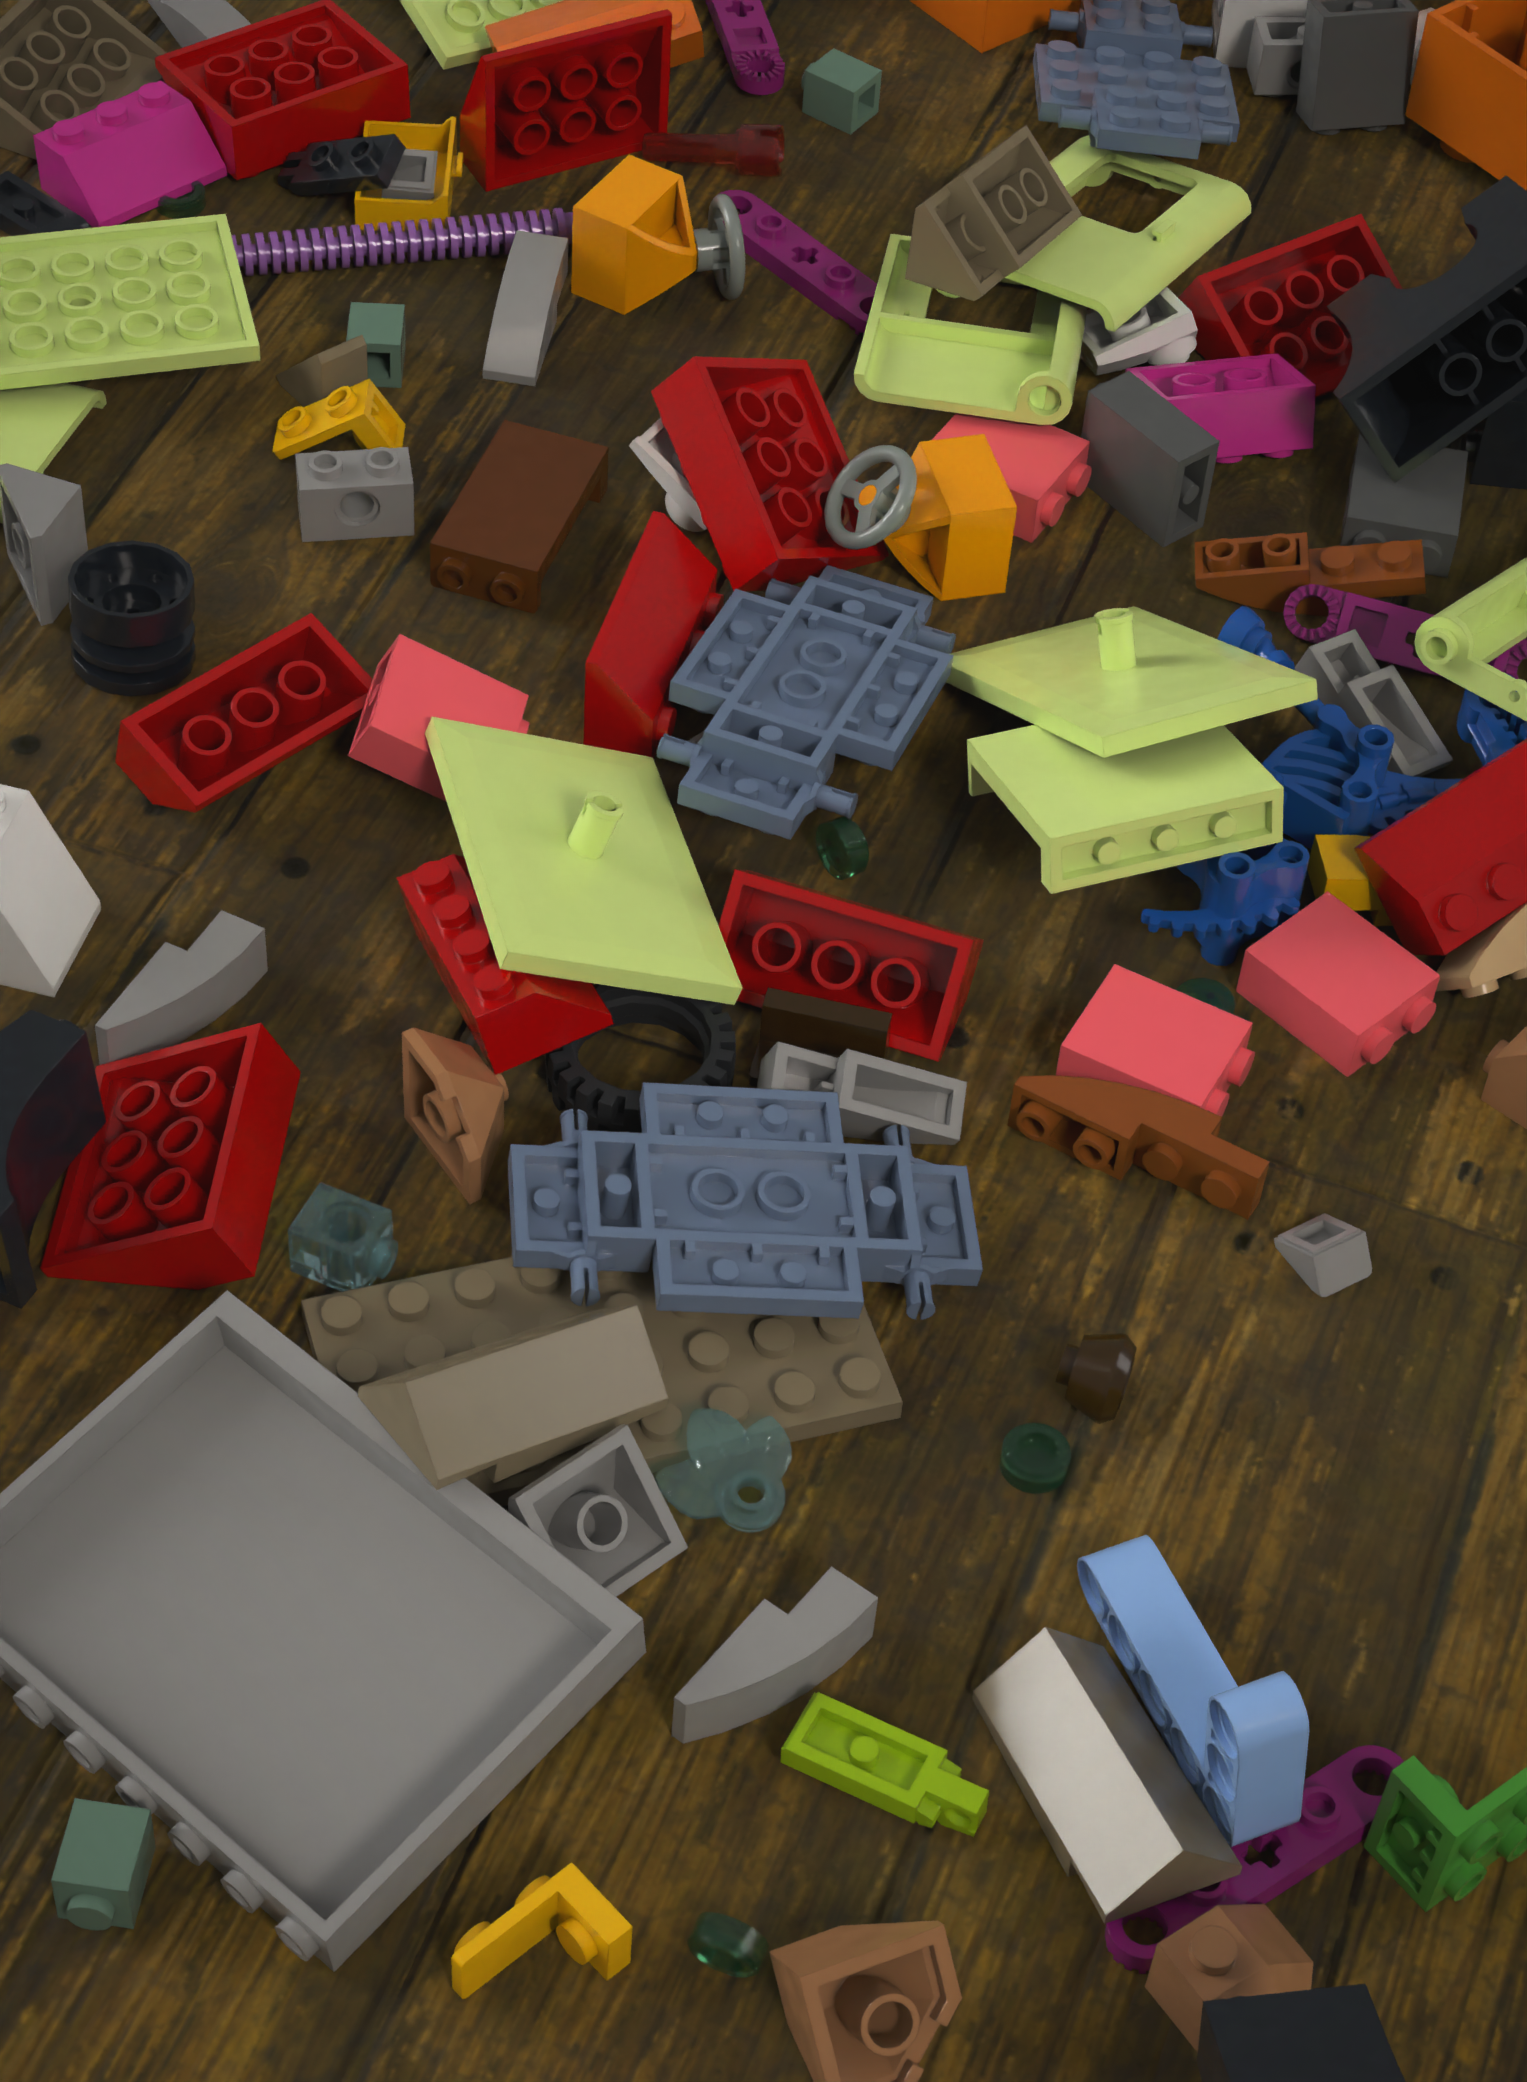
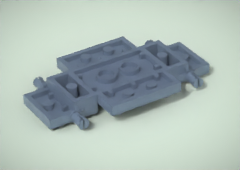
M1081 0L1078 12L1050 9L1048 30L1076 32L1079 48L1071 42L1062 40L1050 41L1048 45L1035 44L1033 69L1038 121L1058 123V128L1088 130L1090 146L1098 149L1198 159L1201 143L1230 146L1231 142H1237L1240 121L1228 65L1222 64L1218 59L1207 56L1195 57L1193 61L1180 59L1183 44L1211 47L1213 39L1212 26L1205 27L1185 24V22L1179 19L1177 4L1171 3L1169 0Z
M829 565L825 567L819 578L809 576L802 588L772 578L767 586L765 597L735 589L670 681L668 701L690 707L700 713L715 715L697 744L670 736L667 733H664L660 739L657 758H663L689 767L688 772L679 784L677 804L791 840L805 816L817 808L850 819L856 809L858 794L825 785L833 773L835 754L856 759L865 765L878 766L892 771L951 674L954 655L950 653H952L955 644L956 634L925 626L931 616L934 597Z
M643 1082L639 1098L642 1133L588 1131V1115L586 1112L578 1109L574 1124L573 1109H569L561 1113L559 1117L562 1141L545 1146L511 1144L508 1180L513 1267L569 1270L571 1276V1301L578 1306L582 1305L584 1292L586 1306L594 1305L599 1301L600 1291L598 1289L597 1272L623 1271L648 1273L652 1258L656 1311L859 1319L864 1304L862 1281L902 1284L907 1305L906 1314L908 1317L916 1319L919 1311L920 1320L929 1318L935 1313L931 1285L977 1286L983 1271L967 1166L937 1165L914 1158L911 1150L910 1130L903 1125L900 1126L899 1133H897V1125L889 1126L883 1131L884 1145L844 1143L837 1092Z

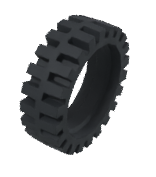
M592 983L609 1010L614 1022L613 1025L606 1028L628 1023L660 1025L684 1035L701 1051L703 1056L702 1066L697 1073L679 1084L732 1087L736 1061L735 1031H732V1020L728 1012L722 1013V1003ZM606 1028L545 1054L548 1091L552 1092L553 1102L559 1111L573 1109L574 1124L577 1110L581 1109L588 1115V1131L609 1130V1132L642 1133L639 1103L641 1091L620 1089L596 1079L580 1064L578 1059V1051L583 1043Z

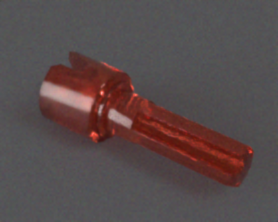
M742 124L735 134L717 133L716 135L649 132L644 134L642 141L643 158L652 161L711 162L735 165V169L739 170L740 175L781 177L782 169L779 167V164L784 161L785 155L783 125Z

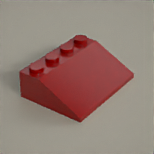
M321 0L155 57V66L165 83L192 102L225 163L227 172L236 180L255 177L262 171L284 164L289 153L305 151L309 143L359 137L363 135L365 120L400 122L411 118L408 64L332 0Z
M666 9L481 56L460 114V152H463V163L485 192L667 144L672 13Z
M1358 214L1199 275L1178 298L1192 311L1198 329L1196 335L1197 346L1195 349L1206 360L1278 353L1316 385L1315 399L1334 392L1348 369L1352 355V345L1330 313L1327 305L1370 274L1390 278L1395 288H1403L1362 214Z
M694 356L651 391L660 413L661 422L669 434L681 463V470L688 480L700 509L702 521L710 533L722 562L724 574L729 579L733 591L735 589L742 591H766L772 578L793 585L805 582L809 576L819 578L827 565L849 570L882 561L889 556L883 540L867 548L847 549L836 544L826 530L824 509L829 490L838 474L850 461L807 360ZM845 497L841 509V521L846 530L855 532L859 510L855 507L854 500Z
M262 1023L96 1066L95 1073L106 1123L68 1166L40 1270L47 1277L192 1290L255 1277L301 1074L298 1067Z

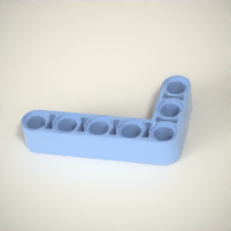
M1143 1535L1078 1558L1077 1571L1080 1584L1092 1612L1174 1759L1229 1846L1233 1847L1299 1822L1302 1810L1309 1740V1719L1301 1694L1291 1677L1286 1672L1280 1671L1238 1687L1160 1551L1148 1535Z

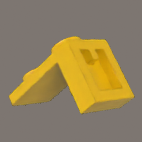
M369 378L351 387L343 386L337 388L328 397L305 407L297 406L287 411L278 420L273 452L279 460H282L349 430H352L354 439L363 450L378 447L399 448L403 446L406 424Z
M571 1862L552 1878L544 1875L532 1881L519 1894L514 1907L492 1924L488 1921L480 1922L463 1935L451 1957L452 1989L461 1999H466L555 1929L561 1945L573 1960L581 1965L589 1962L608 1981L630 1964L633 1926Z

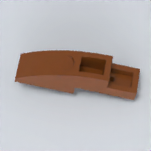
M1307 532L1278 533L1268 536L1234 539L1221 538L1195 542L1196 588L1249 607L1283 613L1284 604L1289 595L1298 587L1308 584L1322 585L1369 598L1426 594L1422 539L1350 546L1338 545L1315 549L1308 548ZM1309 597L1299 603L1296 614L1329 616V609L1322 599Z
M1057 1075L1020 1076L1014 1084L1007 1126L1022 1132L1031 1140L1053 1147L1079 1160L1085 1166L1100 1170L1120 1181L1131 1165L1134 1164L1158 1179L1169 1181L1206 1199L1216 1207L1227 1209L1245 1219H1249L1260 1202L1270 1163L1219 1138L1221 1116L1191 1103L1155 1091L1099 1079Z

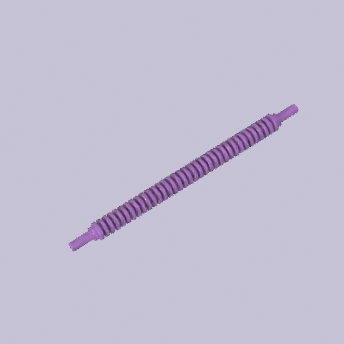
M554 208L551 219L549 209H540L538 220L535 210H527L526 221H524L522 211H514L512 222L509 213L502 212L499 214L498 224L496 215L490 213L486 214L485 225L482 215L477 214L472 216V226H470L468 216L465 215L459 216V227L456 226L453 216L446 217L445 228H443L441 218H432V229H429L427 219H419L418 230H416L413 220H405V231H402L400 221H392L391 232H388L386 222L378 223L377 234H375L373 224L368 223L364 224V235H361L360 226L356 224L350 226V236H347V230L344 225L337 226V237H334L332 227H323V238H320L318 228H310V239H306L304 229H296V240H292L290 230H283L282 241L280 242L278 241L277 232L271 231L268 232V243L264 241L263 232H258L254 234L255 244H251L249 233L241 234V245H237L235 234L231 236L239 266L244 267L245 276L249 277L254 275L253 265H257L259 276L267 275V264H271L273 274H281V263H285L287 273H295V262H298L300 272H308L309 261L311 260L314 271L322 270L323 259L326 260L327 269L332 270L336 269V258H339L342 269L350 267V257H353L355 267H363V256H366L368 266H377V255H380L382 265H390L391 254L394 255L396 264H403L404 253L406 252L409 263L418 262V251L421 253L423 262L431 261L432 250H434L437 261L445 259V249H447L450 259H458L459 248H461L463 258H471L472 247H474L477 257H485L486 246H488L490 256H498L499 245H501L503 254L509 255L516 230L568 238V244H572L573 212L564 213L562 208Z

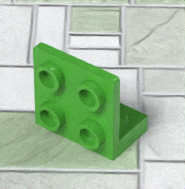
M1413 1755L1391 1771L1363 1847L1425 1912L1448 1895L1453 1901H1459L1480 1884L1487 1873V1866L1501 1856L1507 1862H1511L1527 1850V1767L1466 1810L1460 1804L1457 1794L1451 1785L1441 1776L1431 1774Z

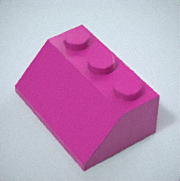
M161 80L144 84L135 92L114 101L100 103L91 111L72 119L58 121L53 127L33 135L41 189L62 205L83 217L92 227L118 225L227 176L226 165L192 102Z
M1278 353L1125 368V372L1130 371L1220 441L1216 462L1236 463L1243 459V455L1262 454L1271 458H1285L1292 456L1294 450L1313 448L1316 385Z

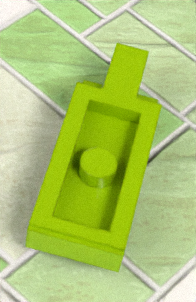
M820 1692L813 1693L781 1748L780 1763L913 1824L917 1822L919 1825L933 1828L935 1822L938 1821L942 1826L974 1837L987 1812L989 1790L960 1778L962 1769L947 1759L948 1750Z

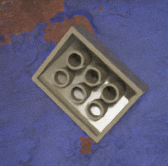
M19 0L0 18V147L37 160L33 135L53 127L58 121L72 119L91 111L100 103L114 101L135 92L144 84L162 80L163 78L155 66V57L167 52L103 0Z

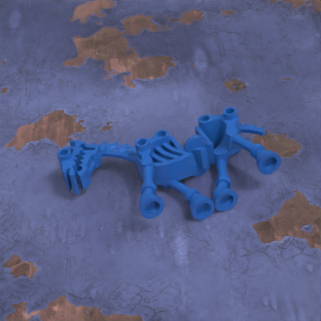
M1241 606L1235 610L1224 624L1217 639L1295 670L1294 662L1283 650L1275 648L1272 643L1271 632L1265 630V623L1256 612L1248 606ZM1465 689L1457 717V731L1464 742L1472 744L1484 766L1527 738V722ZM1319 698L1318 700L1296 705L1294 707L1313 726V730L1304 731L1288 738L1264 760L1262 765L1284 787L1283 833L1300 843L1283 838V842L1177 865V868L1196 882L1200 888L1201 902L1199 910L1163 911L1144 909L1140 920L1142 923L1148 924L1149 932L1153 933L1157 932L1159 928L1170 929L1173 937L1179 938L1182 936L1183 931H1192L1195 938L1201 944V956L1210 964L1227 966L1235 961L1239 948L1245 942L1255 937L1267 935L1299 912L1300 898L1310 859L1309 852L1303 845L1312 849L1315 834L1368 836L1371 833L1375 835L1462 779H1431L1388 771L1395 739L1393 733L1386 727L1366 725L1358 728L1348 719L1346 712L1340 706L1334 704L1325 705Z

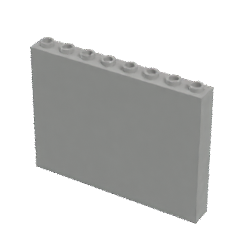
M228 1290L0 1493V1678L17 1692L13 1695L16 1705L39 1728L44 1729L51 1722L67 1736L63 1741L65 1747L87 1771L95 1774L102 1767L119 1783L115 1786V1790L127 1806L151 1809V1815L154 1813L171 1828L167 1832L169 1839L190 1862L200 1866L207 1860L224 1875L220 1880L222 1886L243 1909L254 1913L261 1907L279 1923L275 1927L277 1935L295 1955L304 1961H308L315 1955L333 1972L353 1954L646 1653L643 1618L466 1478L436 1490L359 1399L356 1391Z

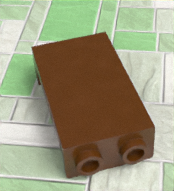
M504 420L430 542L431 584L444 590L525 612L536 613L541 605L542 580L587 500L600 503L607 491L609 447Z

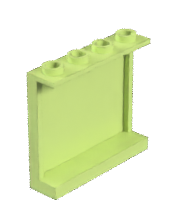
M1037 725L967 739L969 794L977 796L995 792L1040 846L1041 882L1051 894L1283 842L1284 787L1224 725L1106 758Z

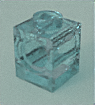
M321 1182L288 1228L290 1271L342 1292L371 1286L376 1277L385 1278L392 1269L398 1253V1242L393 1240L392 1210Z

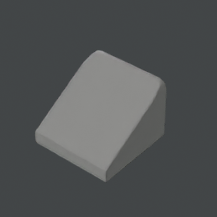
M405 149L389 187L382 189V198L428 200L434 198L438 151Z
M1326 1213L1274 1238L1275 1248L1310 1289L1320 1297H1328L1367 1278L1372 1273L1366 1232Z

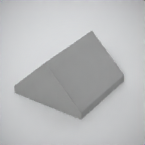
M8 463L0 465V503L7 554L41 626L51 624L69 602L68 576L73 563L88 551L81 485Z
M620 1424L508 1498V1512L615 1597L688 1548L629 1426L625 1424Z

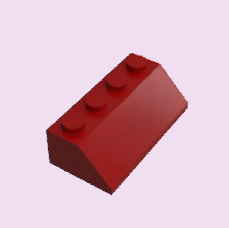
M652 512L585 663L583 744L653 757V759L663 734L667 733L672 736L677 716L676 703L668 701L670 681L724 605V595L716 593L717 568L665 513Z
M310 613L121 720L115 763L152 804L196 813L362 714L373 679L322 623Z
M1527 738L1354 848L1403 947L1411 954L1446 955L1527 902Z
M452 854L438 861H430L422 864L416 870L396 878L416 935L495 1075L614 1024L609 1010L592 983L500 969L463 856Z
M739 869L734 870L719 922L721 934L743 987L737 1001L762 1008L769 987L892 1013L888 1047L937 1062L942 1058L967 1000L984 942L983 939L754 871Z

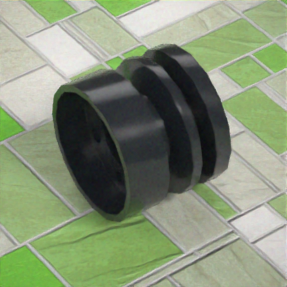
M134 540L111 542L93 548L73 563L68 576L69 609L72 617L70 625L72 638L71 657L75 672L88 685L110 694L131 697L151 695L177 686L191 673L196 659L194 644L195 626L192 620L195 611V586L189 563L177 552L159 544Z

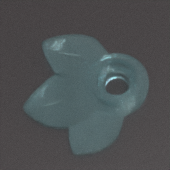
M707 1408L693 1410L686 1432L687 1452L690 1459L669 1465L656 1473L655 1481L661 1493L679 1512L693 1519L721 1517L727 1525L742 1532H759L769 1528L780 1518L785 1505L786 1494L781 1478L791 1463L792 1453L790 1440L785 1430L772 1416L758 1420L745 1430L737 1419L724 1411ZM752 1486L761 1491L763 1498L757 1503H746L740 1499L737 1492L743 1487Z

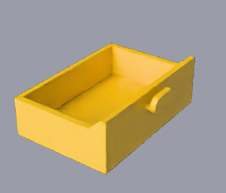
M451 116L442 124L365 120L363 137L395 134L406 149L438 151L434 198L428 200L382 198V189L356 191L354 199L355 225L359 224L360 230H364V224L372 223L374 231H377L378 223L386 222L388 231L391 232V222L400 221L402 231H405V220H413L415 228L418 230L419 219H427L429 229H432V218H441L443 228H445V219L450 217L454 177H462L463 152H458L457 155L456 117Z

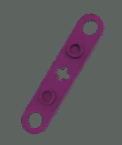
M705 0L737 86L743 91L755 95H768L779 91L784 85L785 62H783L779 54V46L761 0Z
M728 190L719 193L728 195L734 202L736 209H740L739 219L746 254L836 320L841 318L850 325L849 328L855 330V334L860 335L863 333L864 336L869 317L868 313L869 309L871 310L877 283L754 194L742 190Z
M1317 584L1298 587L1289 595L1284 604L1283 616L1285 624L1289 631L1302 641L1318 644L1356 629L1374 660L1444 678L1426 667L1420 658L1414 657V647L1406 643L1408 635H1416L1420 625L1434 616L1433 614ZM1309 597L1322 599L1329 609V617L1326 623L1317 629L1302 627L1296 620L1297 606L1301 601ZM1523 639L1488 664L1519 679L1517 675L1518 666L1522 660L1527 658V640Z
M1365 1745L1348 1751L1304 1780L1302 1810L1299 1822L1231 1847L1242 1865L1240 1875L1106 1923V1947L1112 1953L1113 1959L1118 1964L1120 1962L1124 1964V1969L1132 1971V1968L1139 1970L1138 1974H1146V1971L1150 1970L1157 1943L1142 1945L1128 1938L1123 1930V1925H1126L1130 1919L1135 1920L1136 1917L1145 1919L1147 1917L1151 1922L1155 1920L1157 1926L1163 1928L1162 1932L1165 1937L1162 1940H1164L1217 1905L1266 1904L1367 1838L1382 1795H1369L1361 1791L1355 1785L1353 1778L1357 1773L1361 1774L1364 1770H1368V1773L1376 1771L1377 1775L1383 1774L1384 1779L1388 1781L1391 1771L1404 1762L1403 1759L1387 1748ZM1251 1845L1259 1853L1269 1848L1275 1852L1272 1868H1269L1262 1861L1255 1862L1252 1865L1246 1862L1248 1846Z

